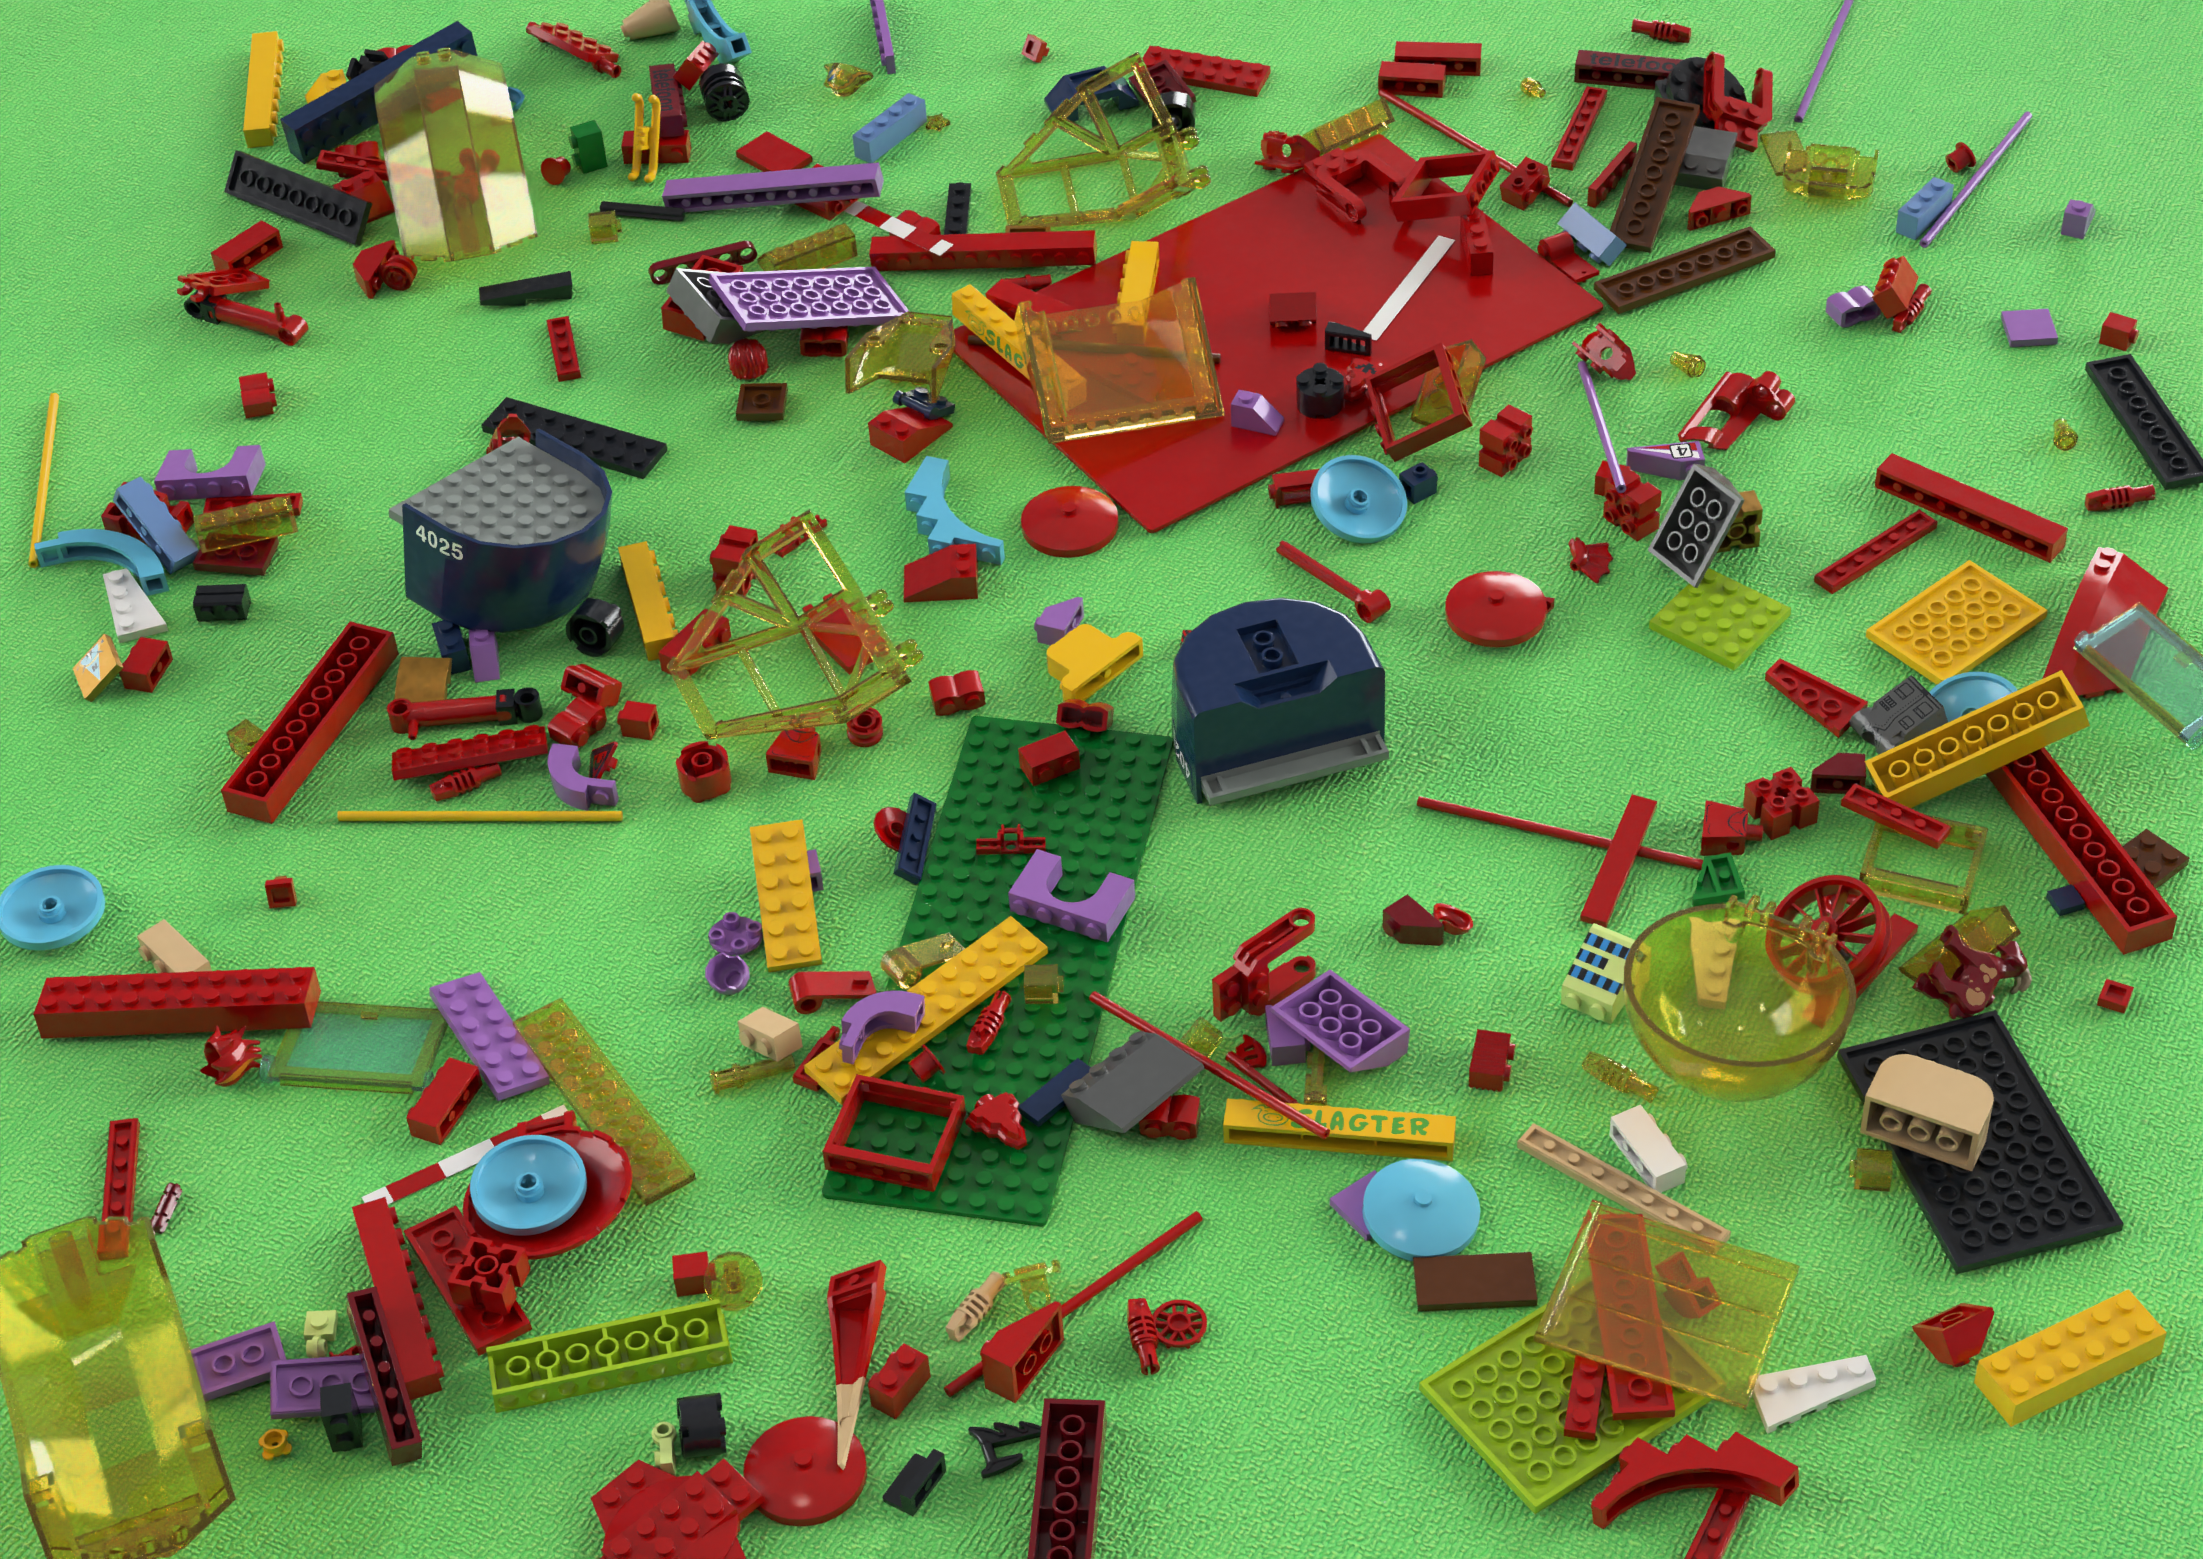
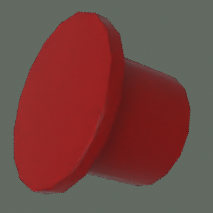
M1958 142L1955 146L1956 150L1945 157L1948 167L1955 173L1966 166L1972 168L1976 165L1973 152L1963 142Z
M562 156L546 158L541 164L543 178L552 185L562 183L565 176L571 171L569 161Z
M924 1044L921 1045L923 1052L908 1062L909 1067L922 1083L938 1071L943 1075L945 1074V1070L940 1062Z

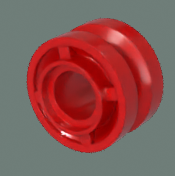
M393 255L388 259L381 276L384 283L390 288L404 291L410 288L418 270L416 264L410 258L403 255Z
M863 706L853 709L848 714L846 719L847 736L852 744L858 747H871L882 739V716L876 709Z

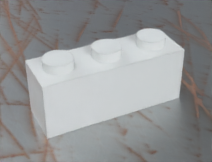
M1638 1105L1611 1117L1609 1136L1647 1186L1662 1193L1685 1183L1686 1169L1688 1168L1686 1159L1681 1153H1677L1672 1146L1669 1136L1661 1132L1650 1113L1647 1114L1644 1108Z

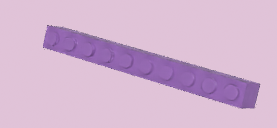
M879 162L673 179L666 181L662 198L665 207L683 208L685 212L880 197L884 179Z

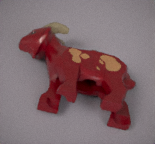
M1953 925L1946 926L1939 940L1944 943L1943 946L1958 958L1960 965L1950 980L1946 976L1941 962L1936 961L1930 968L1928 975L1926 972L1919 974L1912 987L1915 991L1924 994L1928 998L1942 1002L1948 1008L1949 1017L1955 1020L1956 1017L1962 1019L1973 1016L1990 1006L1995 999L1993 992L1999 979L2014 978V986L2010 993L2015 994L2018 991H2026L2031 984L2032 977L2027 959L2016 941H2008L2004 946L1997 945L1996 949L2001 954V957H1998L1989 952L1972 949L1961 939L1958 930Z

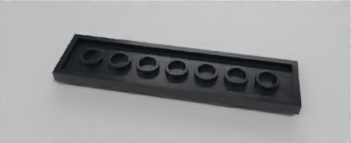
M237 150L234 154L224 190L225 193L354 245H361L372 207L371 202Z
M2127 354L2086 362L2085 371L2163 488L2168 490L2203 483V458L2133 356Z
M508 397L482 423L483 432L493 435L496 427L499 426L503 419L507 418L508 414H517L531 433L530 444L536 446V430L541 429L584 453L598 466L641 479L648 475L668 451L666 443Z

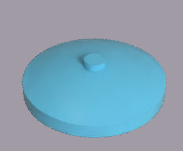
M1346 455L1330 460L1320 468L1311 486V503L1320 522L1335 535L1351 542L1375 543L1387 539L1397 531L1406 515L1407 497L1400 480L1385 465L1368 457Z
M1966 672L1947 678L1936 685L1929 693L1943 705L1947 720L1950 722L2017 691V689L2011 682L1999 675L1988 672Z
M70 865L47 866L28 872L12 882L0 896V932L13 945L29 950H50L71 944L89 933L101 919L105 909V896L101 884L90 872Z
M524 1135L498 1144L481 1158L473 1171L470 1181V1194L478 1216L491 1228L518 1236L540 1234L563 1224L578 1210L587 1189L586 1171L579 1154L567 1143L545 1135Z
M1406 1159L1392 1163L1375 1174L1365 1190L1362 1212L1370 1235L1383 1249L1397 1257L1413 1261V1257L1454 1256L1464 1250L1476 1234L1480 1219V1204L1472 1185L1455 1169L1433 1160Z

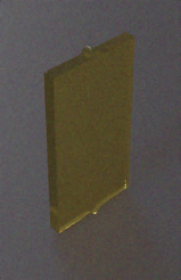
M1796 130L1760 134V140L1776 176H1795L1800 173L1812 172V166Z

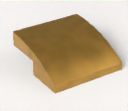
M401 657L394 700L398 698H405L410 702L446 700L447 685L451 682L452 659Z

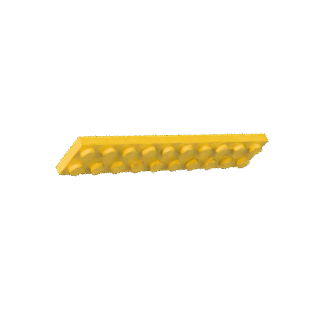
M1012 916L1008 917L907 990V992L923 995L925 999V1014L915 1034L894 1028L878 1030L864 1041L854 1064L843 1062L842 1050L839 1049L840 1040H838L805 1064V1073L841 1105L844 1104L856 1074L876 1078L881 1077L919 1049L921 1045L926 1044L1047 955L1048 947Z

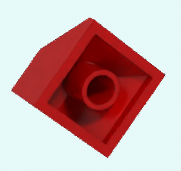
M1960 1303L1913 1325L1912 1328L1939 1363L1960 1367L1970 1362L1969 1358L1980 1353L1994 1316L1993 1307Z

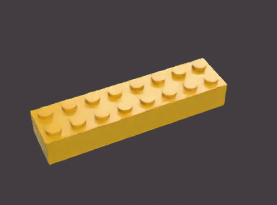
M2061 670L1864 762L1871 780L1880 795L1912 808L2090 726L2083 704Z

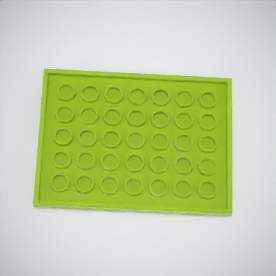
M1590 1276L1419 1382V1390L1528 1508L1536 1514L1617 1462L1622 1449L1627 1445L1630 1446L1637 1437L1648 1442L1726 1391V1383L1660 1318L1675 1404V1417L1613 1421L1605 1372L1595 1441L1564 1436L1575 1355L1580 1354L1603 1358Z

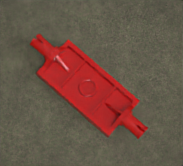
M531 21L527 24L526 32L538 38L539 42H549L586 62H591L593 69L599 73H606L612 78H617L620 75L621 67L612 63L618 61L619 54L611 51V47L598 44L594 38L584 37L582 32L571 30L564 23L552 25L542 22L541 25H538L536 22Z

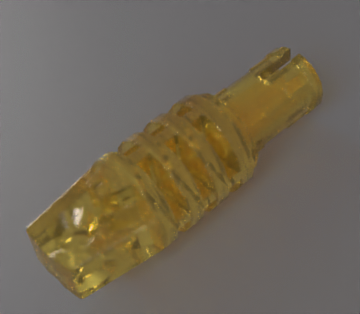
M1590 1051L1582 1063V1068L1623 1094L1631 1092L1648 1103L1653 1102L1654 1098L1652 1096H1657L1658 1086H1654L1637 1077L1638 1074L1635 1070L1614 1061L1612 1058Z

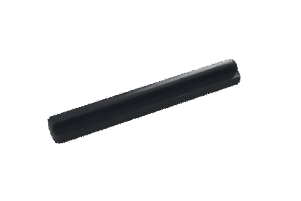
M607 201L601 202L600 213L604 215L683 221L685 218V210L683 208Z

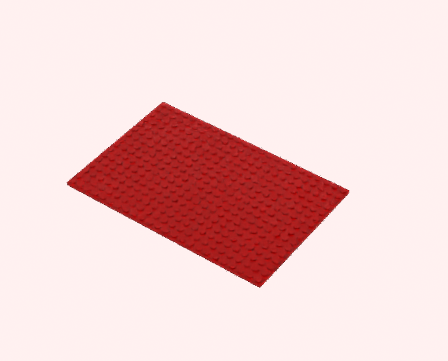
M1381 134L1374 135L1343 150L1346 153L1352 150L1369 151L1405 178L1408 177L1417 163L1416 160ZM1303 168L1147 240L1149 242H1159V265L1144 346L1117 345L1116 335H1112L1115 307H1119L1117 298L1118 292H1120V280L1123 278V264H1126V250L1036 291L1039 294L1076 308L1078 327L1063 341L1027 328L1032 332L1030 335L1036 340L1221 354L1220 363L1138 357L1166 372V381L1161 388L1159 398H1156L1154 402V410L1152 412L1084 376V367L1121 356L1050 351L1086 381V403L1067 413L990 346L968 344V336L977 335L965 325L943 334L941 341L1147 532L1155 533L1377 423V419H1374L1370 411L1372 402L1368 400L1366 394L1354 402L1344 399L1342 410L1333 417L1324 418V415H1316V418H1310L1303 415L1297 407L1296 377L1304 370L1312 368L1314 364L1324 363L1327 367L1335 369L1344 376L1345 391V386L1348 383L1346 381L1347 367L1356 358L1366 361L1375 358L1385 368H1388L1442 342L1451 354L1458 379L1461 381L1602 311L1603 303L1485 213L1494 251L1493 274L1470 276L1460 236L1461 216L1397 222L1391 203L1394 196L1388 195L1362 176L1344 186L1364 202L1367 210V215L1363 219L1352 222L1316 195V180L1304 172ZM1434 178L1422 196L1456 193V191L1441 179ZM1443 236L1455 240L1377 341L1372 340L1371 356L1325 350V329L1328 322H1335L1364 331L1436 238ZM1316 292L1317 322L1312 323V326L1298 327V323H1289V327L1275 328V324H1270L1269 294ZM1361 340L1362 346H1365V341ZM1440 367L1382 393L1388 416L1445 389L1446 386ZM1238 390L1261 394L1284 417V422L1276 436L1231 426L1230 404Z

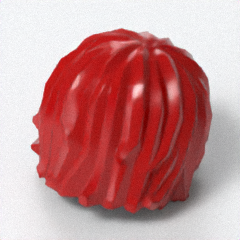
M744 338L733 343L728 354V363L733 376H736L739 380H750L767 373L769 366L766 349L758 340Z

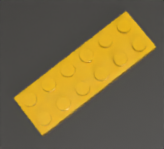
M803 819L750 827L768 973L822 965Z

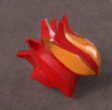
M216 1025L214 1034L205 1043L204 1054L208 1065L200 1069V1072L209 1077L216 1078L215 1085L222 1087L235 1085L249 1069L261 1068L263 1066L254 1061L262 1059L261 1054H255L261 1052V1048L254 1047V1045H259L260 1041L241 1039L246 1026L239 1031L236 1028L231 1033L221 1035L220 1029Z

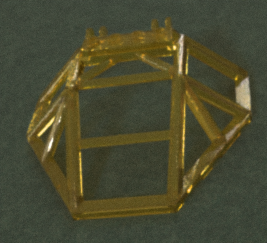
M1139 52L1081 82L1075 88L1077 93L1070 100L1066 98L1043 122L1045 125L1038 134L1033 133L1023 143L1025 148L1006 167L1002 165L996 172L1008 226L1062 227L1136 220L1173 199H1179L1190 194L1196 188H1205L1211 182L1208 168L1200 165L1190 170L1185 149L1192 150L1200 142L1197 137L1196 128L1189 126L1179 132L1177 131ZM1133 71L1159 125L1119 145L1094 92ZM1082 101L1100 136L1067 119ZM1057 128L1097 150V152L1032 162L1029 159ZM1156 141L1159 153L1138 151V149ZM1127 158L1161 162L1163 168L1149 189L1137 195ZM1119 160L1130 200L1118 205L1116 209L1113 207L1086 210L1085 212L1079 211L1069 169ZM1060 170L1070 212L1021 216L1013 178Z
M809 509L744 551L741 556L743 560L737 569L731 570L712 598V606L705 615L702 614L693 626V634L678 656H673L667 665L700 730L707 740L847 723L912 682L907 666H915L918 662L922 661L924 655L920 649L916 650L918 645L914 639H908L895 647L878 618L884 617L894 609L892 601L887 599L886 591L881 589L865 597ZM804 533H807L842 590L799 616L763 559ZM751 570L776 609L737 593ZM728 605L775 625L774 627L708 648H704L702 645ZM842 607L852 625L819 621ZM811 631L859 636L863 645L846 690L843 688ZM801 633L837 697L780 709L748 650ZM738 654L769 712L727 721L721 719L715 722L687 670ZM870 655L879 671L859 683Z

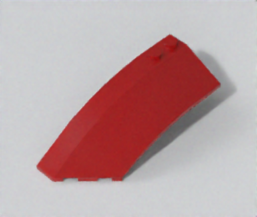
M2098 547L2072 600L2043 678L2062 670L2077 696L2083 695L2085 699L2103 696L2104 692L2108 690L2116 691L2117 693L2126 692L2143 645L2169 588L2124 553L2116 552L2112 548Z

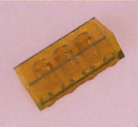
M1383 97L1318 126L1302 135V137L1320 151V156L1338 147H1341L1342 150L1355 145L1353 141L1357 139L1360 142L1372 137L1371 133L1375 131L1377 134L1389 130L1388 125L1393 123L1395 119Z
M843 223L768 251L760 256L757 262L764 271L824 269L857 256L855 234Z
M1472 339L1446 347L1451 354L1468 412L1470 411L1486 361V357ZM1440 367L1425 373L1410 418L1413 422L1425 426L1454 414Z
M290 495L193 516L202 553L298 532Z
M2006 905L1971 910L1952 924L1958 930L1961 939L1972 949L1989 952L1994 955L1999 952L1996 949L1997 945L2004 946L2008 941H2012L2021 934ZM1941 933L1902 964L1899 970L1915 982L1919 974L1926 972L1928 975L1933 963L1940 961L1946 976L1951 980L1960 962L1951 951L1943 946L1944 943L1939 940L1942 935Z

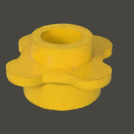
M271 1429L260 1437L258 1443L263 1447L264 1452L262 1456L265 1460H272L274 1457L281 1456L282 1454L287 1455L292 1451V1445L287 1441L289 1435L286 1430Z

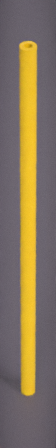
M51 393L49 397L28 562L31 568L38 567L39 563L34 543H39L42 539L59 395L57 393Z
M338 811L337 817L338 821H622L623 812Z

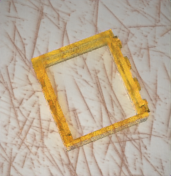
M1927 815L1951 826L1950 834L1943 844L1975 850L1965 887L1874 867L1884 831L1904 835L1875 822L1859 880L1872 889L1875 895L1967 915L1985 850L1988 828Z

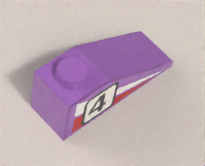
M1699 441L1627 448L1626 466L1631 467L1632 471L1675 480H1685L1694 463L1705 466V457Z

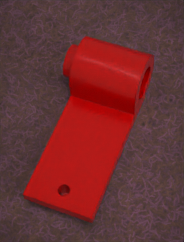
M1567 231L1539 241L1537 247L1538 254L1575 283H1585L1587 279L1599 275V270L1574 252V242Z
M870 971L798 972L788 981L795 1009L800 1014L816 1012L821 1007L823 999H863L876 993Z

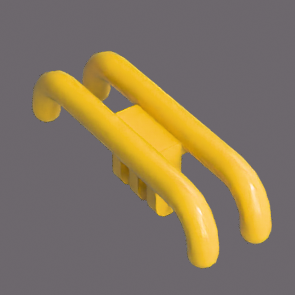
M634 93L631 97L635 102L633 163L628 179L635 181L639 177L642 150L650 149L649 170L644 180L647 183H651L656 177L658 168L661 105L656 95L649 96L648 101L652 104L651 127L643 126L644 101L640 94Z

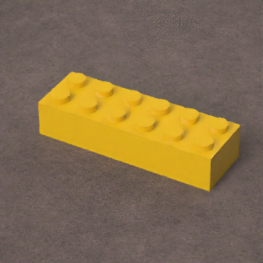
M2128 1289L1979 1360L1974 1383L2009 1426L2012 1427L2161 1355L2167 1332Z

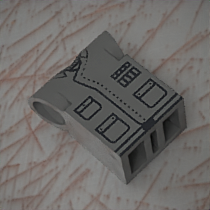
M1912 675L1874 702L1873 707H1867L1856 712L1849 721V725L1865 741L1876 747L1878 755L1948 723L1943 705Z

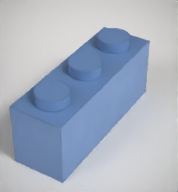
M1933 177L1898 210L1896 233L1913 240L1920 237L1951 204L1954 185Z
M1575 202L1557 223L1564 229L1562 232L1567 231L1572 239L1578 240L1575 245L1586 253L1589 249L1591 251L1589 256L1598 264L1603 261L1610 266L1627 246V244Z

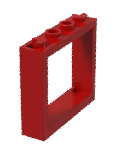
M1494 150L1419 158L1391 201L1397 222L1472 215L1500 170L1498 166L1500 161L1496 158ZM1472 175L1462 192L1422 196L1434 178Z
M1442 342L1365 378L1368 388L1365 394L1368 400L1372 402L1370 411L1374 419H1377L1375 428L1383 440L1380 442V445L1385 455L1389 454L1394 462L1473 426L1451 354ZM1440 367L1454 414L1396 440L1382 393Z
M856 1074L822 1151L825 1170L934 1192L966 1116L964 1096ZM864 1100L949 1117L930 1164L845 1147Z

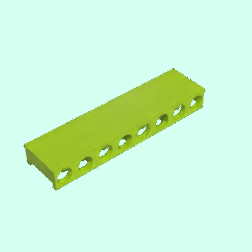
M719 1299L486 1347L496 1413L733 1363L724 1313L722 1314Z

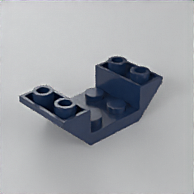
M1105 66L1064 75L1044 98L1045 104L1058 125L1078 121V106L1088 105L1100 100L1112 98L1119 110L1130 109L1140 105L1138 98L1126 79Z

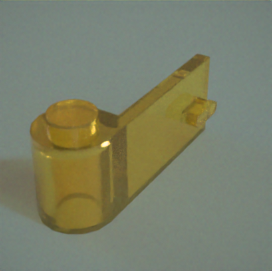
M945 933L887 951L882 956L880 967L901 989L907 990L917 984L924 968L947 962L965 948L950 933Z

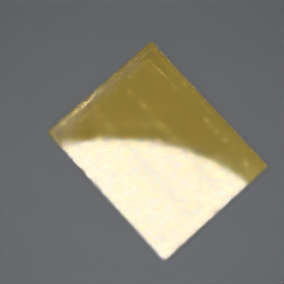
M1592 1199L1538 1325L1534 1341L1746 1410L1800 1266L1612 1208Z

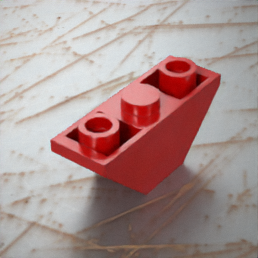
M1715 187L1698 192L1689 209L1687 229L1691 231L1750 214L1752 195L1724 187Z
M389 240L361 250L353 262L356 281L369 299H373L377 291L381 289L384 282L381 274L388 259L393 255H399L395 240Z

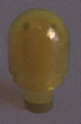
M1524 78L1520 83V90L1529 97L1538 96L1542 98L1546 94L1540 82L1533 78Z

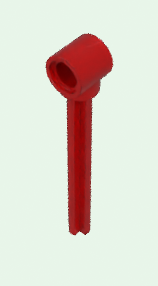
M1283 540L1279 542V547L1276 548L1277 553L1355 602L1356 611L1364 622L1371 623L1391 609L1390 600L1383 591L1379 589L1373 592L1368 589L1362 591Z

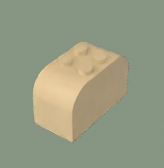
M1894 1055L1882 1062L1866 1093L1860 1133L1973 1171L1986 1142L1994 1101L1993 1092L1982 1079L1961 1070H1956L1914 1055Z

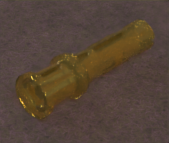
M790 1054L778 1062L770 1058L743 1066L735 1063L732 1064L731 1068L716 1072L712 1069L709 1070V1078L712 1090L716 1095L719 1094L720 1090L732 1087L739 1089L745 1086L747 1082L795 1071L796 1069L793 1056Z

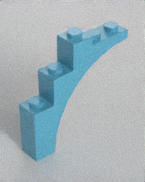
M684 0L689 12L688 18L694 35L701 33L704 42H708L716 48V51L719 53L717 56L719 64H731L740 61L752 53L745 32L738 33L731 29L721 18L711 0Z
M926 456L905 490L906 510L917 512L918 534L929 536V554L950 545L976 544L977 560L1002 565L1005 560L1003 540L986 536L971 529L949 509L944 499L945 490L950 481L949 460Z

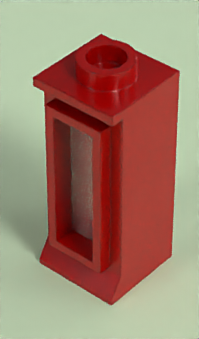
M1320 469L1272 474V484L1268 485L1269 498L1274 499L1276 509L1281 505L1311 502V486Z

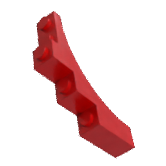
M1735 1432L1728 1440H1724L1719 1445L1717 1451L1686 1434L1679 1443L1672 1445L1668 1454L1637 1437L1630 1446H1625L1619 1455L1620 1472L1613 1476L1610 1485L1602 1493L1599 1492L1594 1497L1591 1503L1593 1524L1604 1530L1620 1514L1642 1501L1663 1493L1689 1488L1712 1487L1737 1490L1759 1496L1778 1506H1782L1799 1487L1798 1466L1738 1432Z

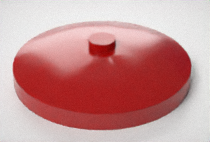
M1062 486L1044 491L1029 501L1021 515L1022 533L1027 543L1041 553L1062 558L1085 556L1102 549L1114 538L1119 524L1118 511L1113 501L1095 489L1082 486Z
M1487 571L1470 575L1451 588L1445 601V616L1450 628L1462 639L1484 647L1500 648L1523 643L1534 637L1542 629L1546 621L1547 602L1540 588L1529 579L1509 572Z
M805 1416L783 1421L765 1431L751 1446L745 1459L743 1471L744 1478L763 1497L764 1502L756 1509L767 1518L789 1526L822 1524L844 1513L860 1496L867 1478L866 1457L859 1439L853 1433L846 1466L842 1470L837 1464L838 1422L823 1417Z

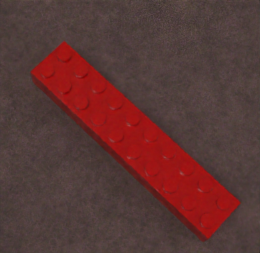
M351 621L347 624L221 789L227 812L270 824L275 821L399 655L394 632Z
M2045 747L1986 773V776L2067 882L2075 887L2084 900L2086 907L2123 955L2173 938L2177 915Z
M315 967L50 977L45 980L33 1015L41 1039L215 1032L216 1025H218L220 1032L233 1031L236 1028L239 1031L244 1026H246V1030L311 1028L321 989Z

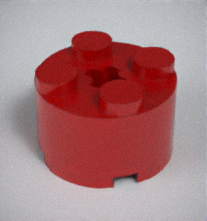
M699 741L689 744L681 750L680 757L676 759L680 788L693 802L701 803L730 791L732 779L726 750L721 745L716 743V746L709 745L708 741Z

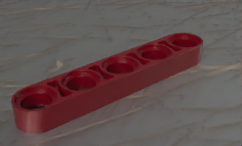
M751 241L736 242L655 262L649 267L648 273L654 284L670 283L677 266L685 264L687 265L686 269H692L702 255L719 259L723 254H730V257L725 261L744 265L756 259L757 251ZM744 249H752L750 254L746 256L741 255ZM657 270H665L662 276H654Z

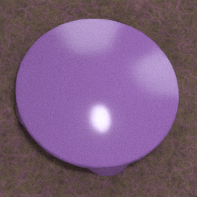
M728 912L723 916L722 920L712 926L708 938L710 945L716 951L727 955H742L751 952L759 946L762 941L763 932L760 922L741 917L735 912Z

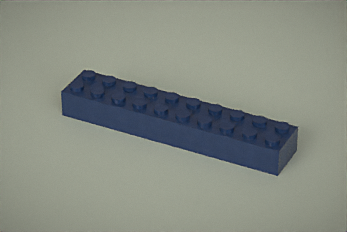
M456 21L281 118L290 153L303 164H306L318 157L321 150H331L420 100L426 94L436 91L480 66L472 32Z

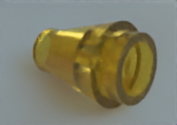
M1675 351L1670 357V363L1691 378L1700 377L1705 371L1706 362L1700 355Z
M2065 419L2056 420L2053 424V443L2063 451L2071 450L2077 443L2078 435Z

